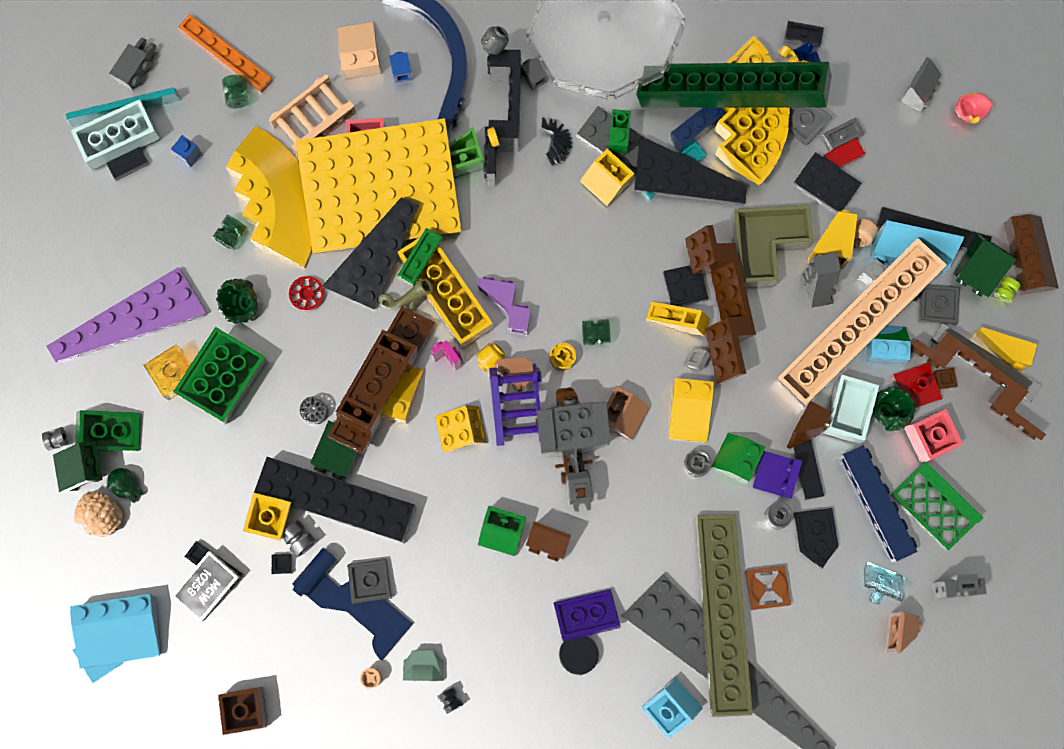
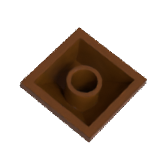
M810 401L792 433L787 448L791 449L820 435L823 429L827 430L832 421L829 419L832 411Z

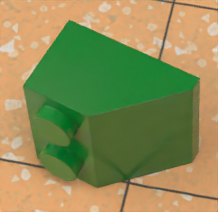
M727 433L711 468L746 485L750 481L766 447L749 438Z

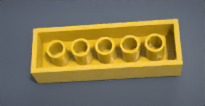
M419 238L398 251L399 258L403 264L406 262ZM438 246L417 282L422 279L430 281L432 291L425 296L461 349L492 330L493 323L445 253Z

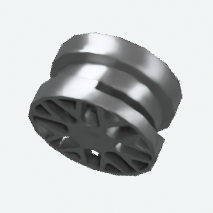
M315 396L304 399L299 409L301 417L311 425L323 423L328 417L329 412L325 402Z
M702 449L690 451L684 460L686 472L694 477L706 475L712 466L710 454Z

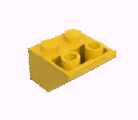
M606 149L593 162L580 182L608 206L633 181L634 173L612 152Z

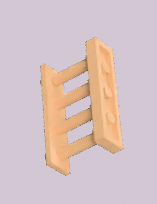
M327 74L316 79L311 87L280 111H275L271 118H269L273 128L280 125L294 141L292 148L297 156L296 141L328 136L357 113L355 106L350 101L342 103L328 87L331 85V81ZM322 91L338 108L332 115H328L314 98ZM309 103L323 119V122L318 126H314L300 110L305 104ZM292 114H295L308 130V134L303 138L299 137L285 121Z

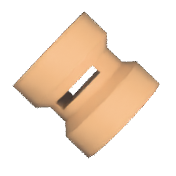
M375 668L365 669L360 676L361 684L369 689L376 688L382 681V674Z

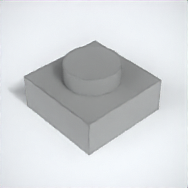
M693 347L684 364L690 368L702 371L710 357V353Z

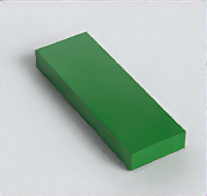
M426 228L397 277L415 286L443 237Z

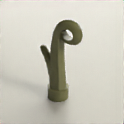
M422 279L397 300H394L388 294H382L378 298L379 304L387 309H396L410 303V310H413L417 301L432 291V284L429 280Z

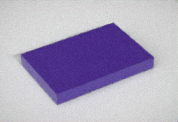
M611 589L554 602L563 642L621 628Z

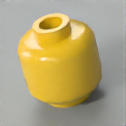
M488 343L478 352L477 358L479 362L477 364L484 371L489 370V368H495L497 360L505 359V352L496 343Z

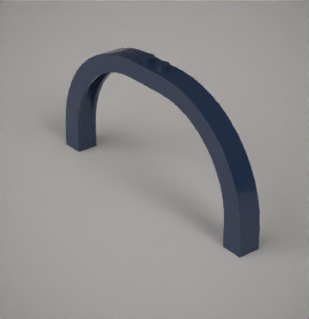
M382 0V3L411 11L427 20L440 33L449 49L452 59L451 79L438 119H446L449 140L454 125H457L459 122L460 108L463 109L465 104L464 94L468 77L465 45L457 24L446 9L436 0Z

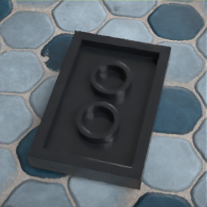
M815 152L793 184L838 213V211L841 212L846 207L862 182Z

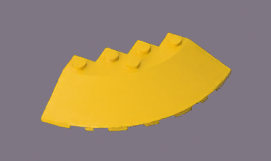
M753 36L726 63L773 62L764 45ZM722 108L725 115L718 121L715 131L725 141L719 146L716 156L729 168L760 186L777 164L788 135L789 108Z
M255 126L234 151L226 166L232 176L240 179L234 192L239 199L248 202L242 216L246 222L257 226L251 237V241L255 246L305 268L311 255L312 245L299 162L278 139Z

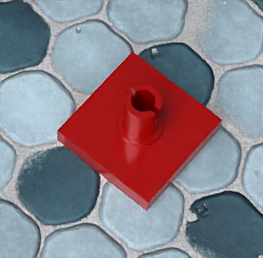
M929 363L892 375L895 386H898L905 393L909 392L910 397L915 401V408L943 399Z

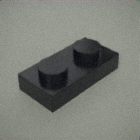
M788 21L784 41L805 45L812 44V46L820 47L824 27Z

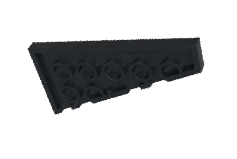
M641 135L639 137L634 192L745 205L747 185Z
M401 197L322 287L371 309H375L378 298L383 291L398 256V251L402 247L419 205Z

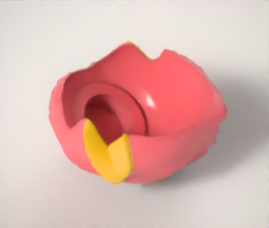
M967 93L957 101L955 112L965 122L977 123L986 118L993 107V103L981 93Z

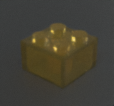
M175 344L143 366L161 395L169 401L177 396L173 391L191 363L184 351Z

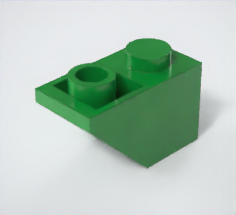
M612 109L608 150L612 153L627 154L631 111Z

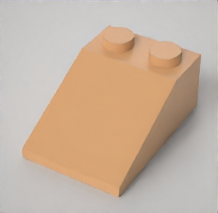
M373 22L338 27L339 53L344 78L351 79L381 74Z

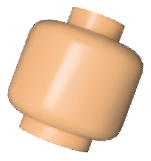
M859 219L856 222L855 245L864 247L873 243L878 232V227L874 221Z

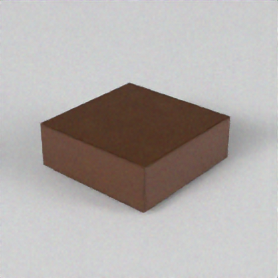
M954 368L935 370L933 372L939 390L958 387Z

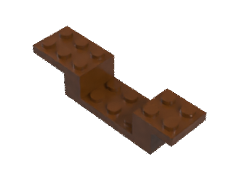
M706 225L686 237L685 241L692 273L711 274L721 321L705 328L716 382L717 384H723L746 374L739 342L756 335L736 244L717 243L713 225Z
M401 306L387 331L382 329L335 411L337 420L330 430L328 438L362 455L364 454L381 423V412L404 371L409 373L435 326L434 321Z
M944 331L931 348L917 338L911 341L913 346L911 350L921 357L926 355L928 357L927 362L937 369L939 366L945 368L956 353L967 362L972 360L975 363L973 367L984 374L988 372L991 374L989 378L1000 385L988 401L992 404L990 408L1001 416L1003 414L1007 415L1006 420L1015 427L1019 428V426H1022L1024 428L1022 432L1033 440L1036 437L1042 440L1046 436L1043 431L1014 411L1029 391L952 334Z

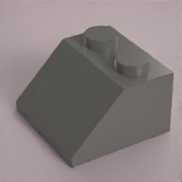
M926 57L901 100L902 103L920 112L924 106H929L933 99L930 96L933 91L936 92L941 84L939 79L942 74L929 57Z

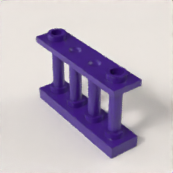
M532 364L533 373L509 376L498 374L497 367L489 368L497 446H503L504 438H508L509 435L538 433L539 436V428L536 425L507 428L502 423V421H506L508 418L537 416V410H540L538 383L542 382L541 371H537L536 364ZM534 381L535 391L505 394L499 392V386H503V384ZM535 399L536 408L509 411L501 409V404L504 401Z

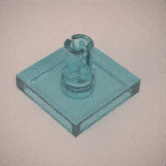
M866 562L864 566V587L873 590L869 600L879 605L884 595L902 602L905 597L904 576Z

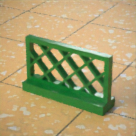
M926 461L922 462L891 493L947 550H950L976 523H979L984 518ZM918 473L925 478V487L914 486V477ZM903 488L911 489V500H902L897 494ZM914 489H925V500H914ZM928 489H936L939 492V501L928 500ZM905 502H911V507L908 506ZM914 502L925 503V514H917L914 511ZM928 503H939V514H928ZM942 503H950L953 506V515L942 514ZM956 509H957L962 515H956ZM928 516L939 517V528H931L928 525ZM942 517H953V528H942ZM957 517H965L970 522L964 529H957ZM942 531H954V539L949 544L942 539Z

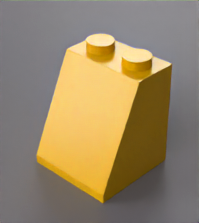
M848 210L838 211L808 256L806 263H809L813 256L836 252L840 268L844 269L852 259L857 214H852Z

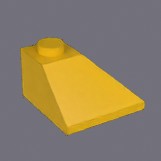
M253 493L243 531L281 541L292 502Z

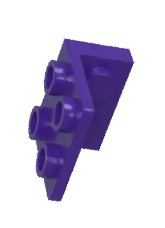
M764 451L759 462L753 488L792 499L802 461Z

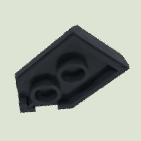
M833 508L794 512L799 552L823 569L839 547Z

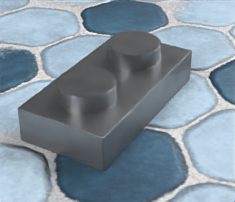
M855 117L823 133L822 137L832 151L863 136L865 132Z

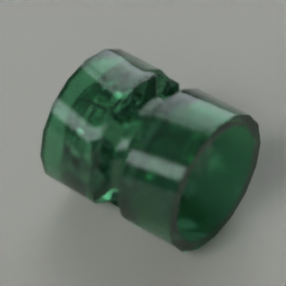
M229 75L222 79V86L225 92L226 106L237 109L249 105V94L245 92L247 90L245 76Z
M226 215L221 223L222 228H218L212 238L226 248L234 250L239 242L237 238L243 236L247 227L234 217Z
M609 319L598 320L597 323H594L593 320L582 321L584 346L594 345L595 342L599 344L611 343Z

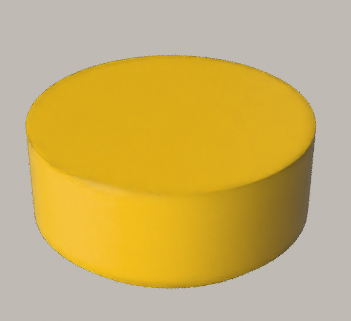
M489 128L487 133L492 147L499 146L500 143L495 128Z

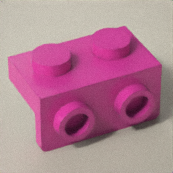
M447 340L445 342L440 341L432 347L431 354L435 362L445 356L455 371L462 367L460 352L455 346L452 348Z

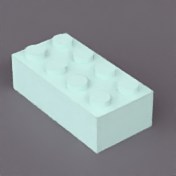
M140 99L71 130L85 163L92 170L138 147H144L160 139L148 111Z

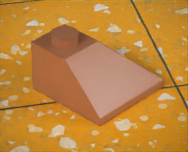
M906 612L891 613L887 653H901L918 636L922 628V622L919 621L920 616Z

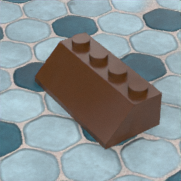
M1032 214L1010 217L1004 223L1010 253L1017 259L1013 265L1017 281L1021 285L1019 289L1020 295L1058 289L1042 217Z

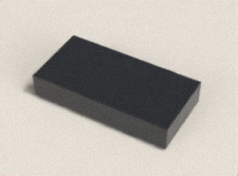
M138 147L106 164L113 178L117 181L149 165V162L141 147Z

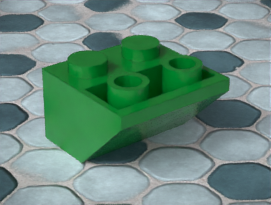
M488 505L478 546L515 556L526 517Z

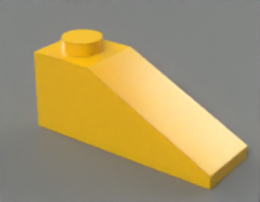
M651 302L646 316L648 321L699 336H705V328L708 327L710 318L701 310Z
M980 327L975 331L974 335L1005 363L1012 365L1016 370H1024L1032 366L1037 344L984 327Z

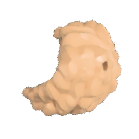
M88 491L78 501L74 511V520L77 524L84 527L87 534L106 537L115 532L122 523L123 513L119 506L116 505L117 502L112 501L108 495L104 496L100 491Z

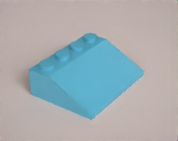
M887 220L876 234L869 258L877 259L881 263H893L918 238L947 265L939 274L942 275L950 268L964 237Z
M144 594L70 606L71 628L80 669L160 656L155 596Z

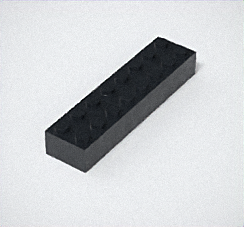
M266 457L254 490L256 494L292 502L290 507L403 544L405 543L417 508L415 504L270 457Z

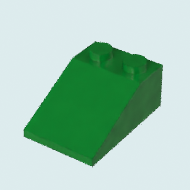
M79 410L76 412L75 444L79 442H96L98 452L138 451L140 413Z

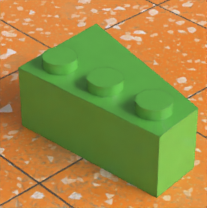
M474 127L468 129L469 131L462 136L456 137L449 144L454 177L483 169L484 159Z

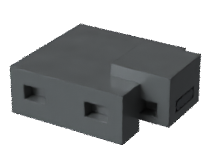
M977 574L951 576L952 580L934 583L936 599L987 594L985 578H978Z

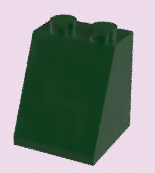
M976 233L953 274L957 277L956 281L964 287L968 284L973 288L972 291L980 297L984 294L989 298L1017 259L984 236Z

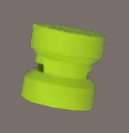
M1004 277L1001 281V287L997 288L994 295L1005 303H1012L1015 298L1014 294L1019 291L1021 285L1015 279Z

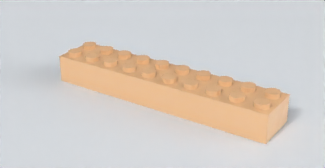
M917 238L778 377V380L806 406L947 265Z

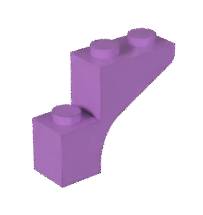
M488 276L478 278V289L508 314V331L527 335L531 309L523 304L513 306L516 284L507 279L496 281Z

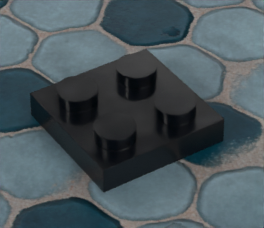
M690 265L663 271L670 305L682 307L709 300L703 274H693Z

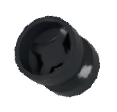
M454 687L437 696L438 701L443 703L445 714L463 705L461 699L455 696L457 692Z

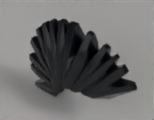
M542 117L541 130L545 134L550 135L551 138L546 156L552 166H554V162L558 165L560 161L563 162V159H566L564 154H570L566 149H572L570 144H573V142L569 141L572 140V137H568L571 133H567L568 129L561 131L564 124L557 128V120L553 122L552 118H550L549 124H547L545 117Z

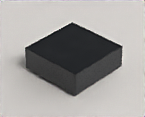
M272 554L271 574H292V554Z

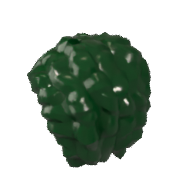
M237 278L226 280L221 285V289L217 290L218 296L216 301L219 306L218 310L222 312V315L225 316L228 322L234 324L238 322L247 323L257 316V294L254 292L253 283L249 280Z
M891 386L880 390V392H877L873 407L875 418L885 426L887 432L904 429L914 419V413L916 412L915 401L912 400L909 392L905 393L898 386Z

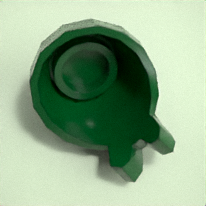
M116 468L108 475L106 484L108 490L113 495L120 498L127 497L133 503L137 501L134 495H144L142 489L136 487V476L131 470Z

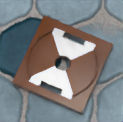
M785 566L745 571L751 610L791 605ZM772 572V574L762 576L760 573ZM766 584H770L772 586V590L770 592H767L765 590ZM765 601H777V603L765 604Z

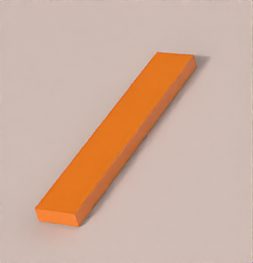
M191 14L178 26L180 31L260 93L273 81L270 75Z

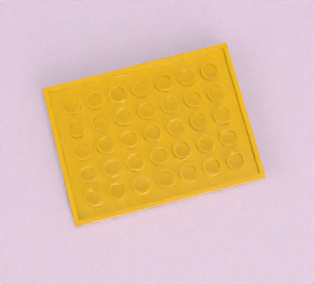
M445 118L296 141L313 253L357 247L401 197L419 205L405 240L420 238L426 228L439 235L462 232Z

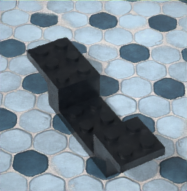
M504 49L498 55L488 54L487 56L488 75H491L492 82H509L508 120H489L488 126H485V162L483 173L484 180H488V186H496L497 151L519 152L521 50ZM492 127L495 128L500 143L496 147H492L487 130Z

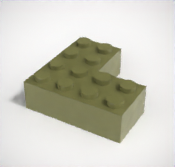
M810 205L734 209L731 215L733 242L736 244L745 288L775 286L779 277L776 249L809 248L813 243Z

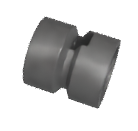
M778 502L765 510L763 519L768 528L780 530L792 522L793 512L789 505Z
M299 520L284 529L282 541L286 545H290L291 552L297 558L306 553L316 543V540L310 533H305L306 528Z

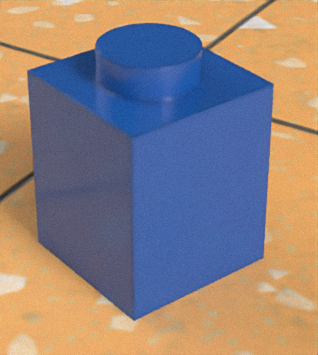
M396 52L390 55L395 83L413 80L408 53Z
M183 135L171 148L174 155L190 167L202 154L198 146Z

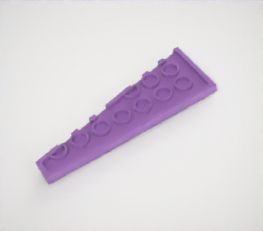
M178 267L48 344L46 347L54 361L60 363L79 357V355L98 351V349L109 345L113 346L125 340L129 341L154 333L156 330L173 327L181 322H188L200 316L204 317L207 315V312Z

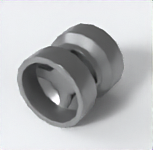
M63 427L55 429L54 432L47 431L42 433V441L47 451L54 450L56 446L64 447L68 445V437Z

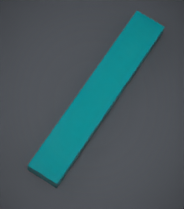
M172 87L69 112L65 115L66 120L73 127L91 122L139 99L147 109L180 101V97L176 89Z

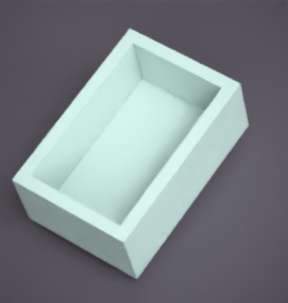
M841 374L836 380L828 409L832 411L829 419L832 421L828 429H823L822 433L857 444L864 442L879 385Z

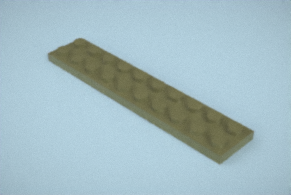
M736 514L697 515L696 530L711 717L751 716L753 714Z

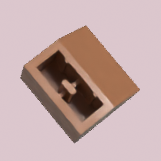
M525 357L500 359L495 362L497 373L502 374V376L533 373V363ZM534 381L512 383L511 387L517 392H526L532 387Z
M615 386L607 402L609 429L632 441L649 406L634 394Z

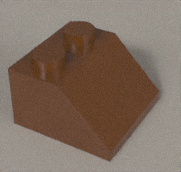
M534 521L526 547L533 554L539 555L541 552L547 554V559L558 562V559L563 560L571 535Z

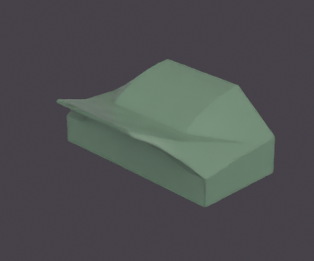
M412 650L409 657L403 661V681H443L444 661L437 657L434 650Z

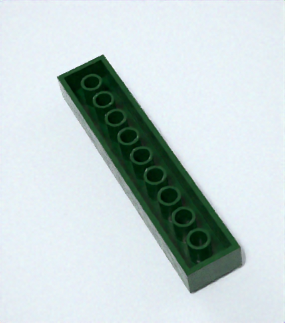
M829 62L643 64L636 95L641 108H827L832 74Z

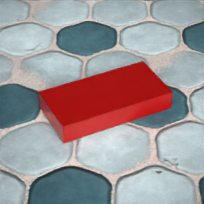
M856 138L824 154L823 157L841 168L864 157L866 153Z

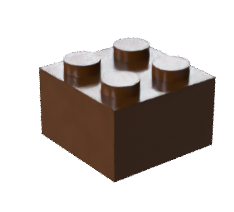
M262 687L217 694L222 735L267 728Z

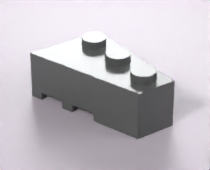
M836 252L813 256L803 274H801L803 285L806 284L811 308L834 303L832 295L836 294V289H833V287L838 284L841 272Z

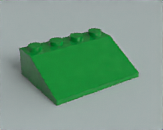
M215 327L173 393L222 423L227 424L267 359L264 355Z

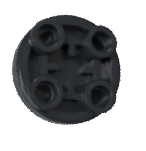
M588 636L564 641L559 650L560 662L564 669L572 674H587L597 665L599 659L598 647Z

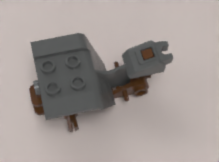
M560 388L555 393L556 407L537 410L535 421L536 426L539 428L541 454L551 457L562 456L563 464H556L554 467L563 468L564 472L560 473L561 483L567 486L569 504L573 505L575 512H579V505L582 503L585 504L586 510H591V502L593 501L591 478L588 469H585L584 465L592 464L593 461H583L582 453L593 452L610 445L607 402L580 403L578 395L573 388ZM567 455H571V466H568L570 458H567Z

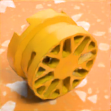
M565 342L554 345L550 351L552 367L558 371L570 370L576 362L574 347Z

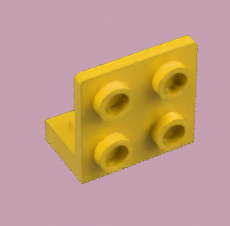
M465 405L436 415L444 453L468 445L487 443L479 406Z

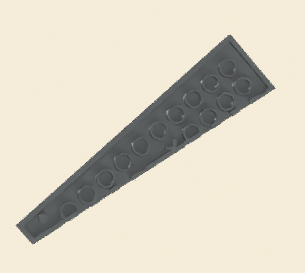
M662 574L621 616L708 680L703 614ZM748 660L752 713L801 749H835Z

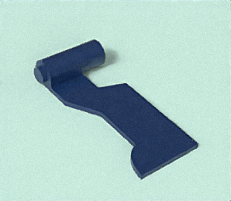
M323 547L292 583L294 588L292 590L300 597L304 594L321 608L344 611L350 614L374 635L372 640L373 650L378 658L383 661L413 623L386 600L352 604L349 581L338 586L325 575L338 559Z

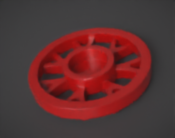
M300 277L289 288L291 303L301 311H312L323 302L324 288L320 281L314 277ZM303 280H309V286H304ZM317 283L319 287L313 290L311 287ZM296 284L301 287L299 292L293 289ZM315 293H321L320 298H315L314 295ZM299 295L300 299L293 301L292 296ZM313 299L316 304L311 307L309 301ZM302 300L306 302L305 307L299 306Z

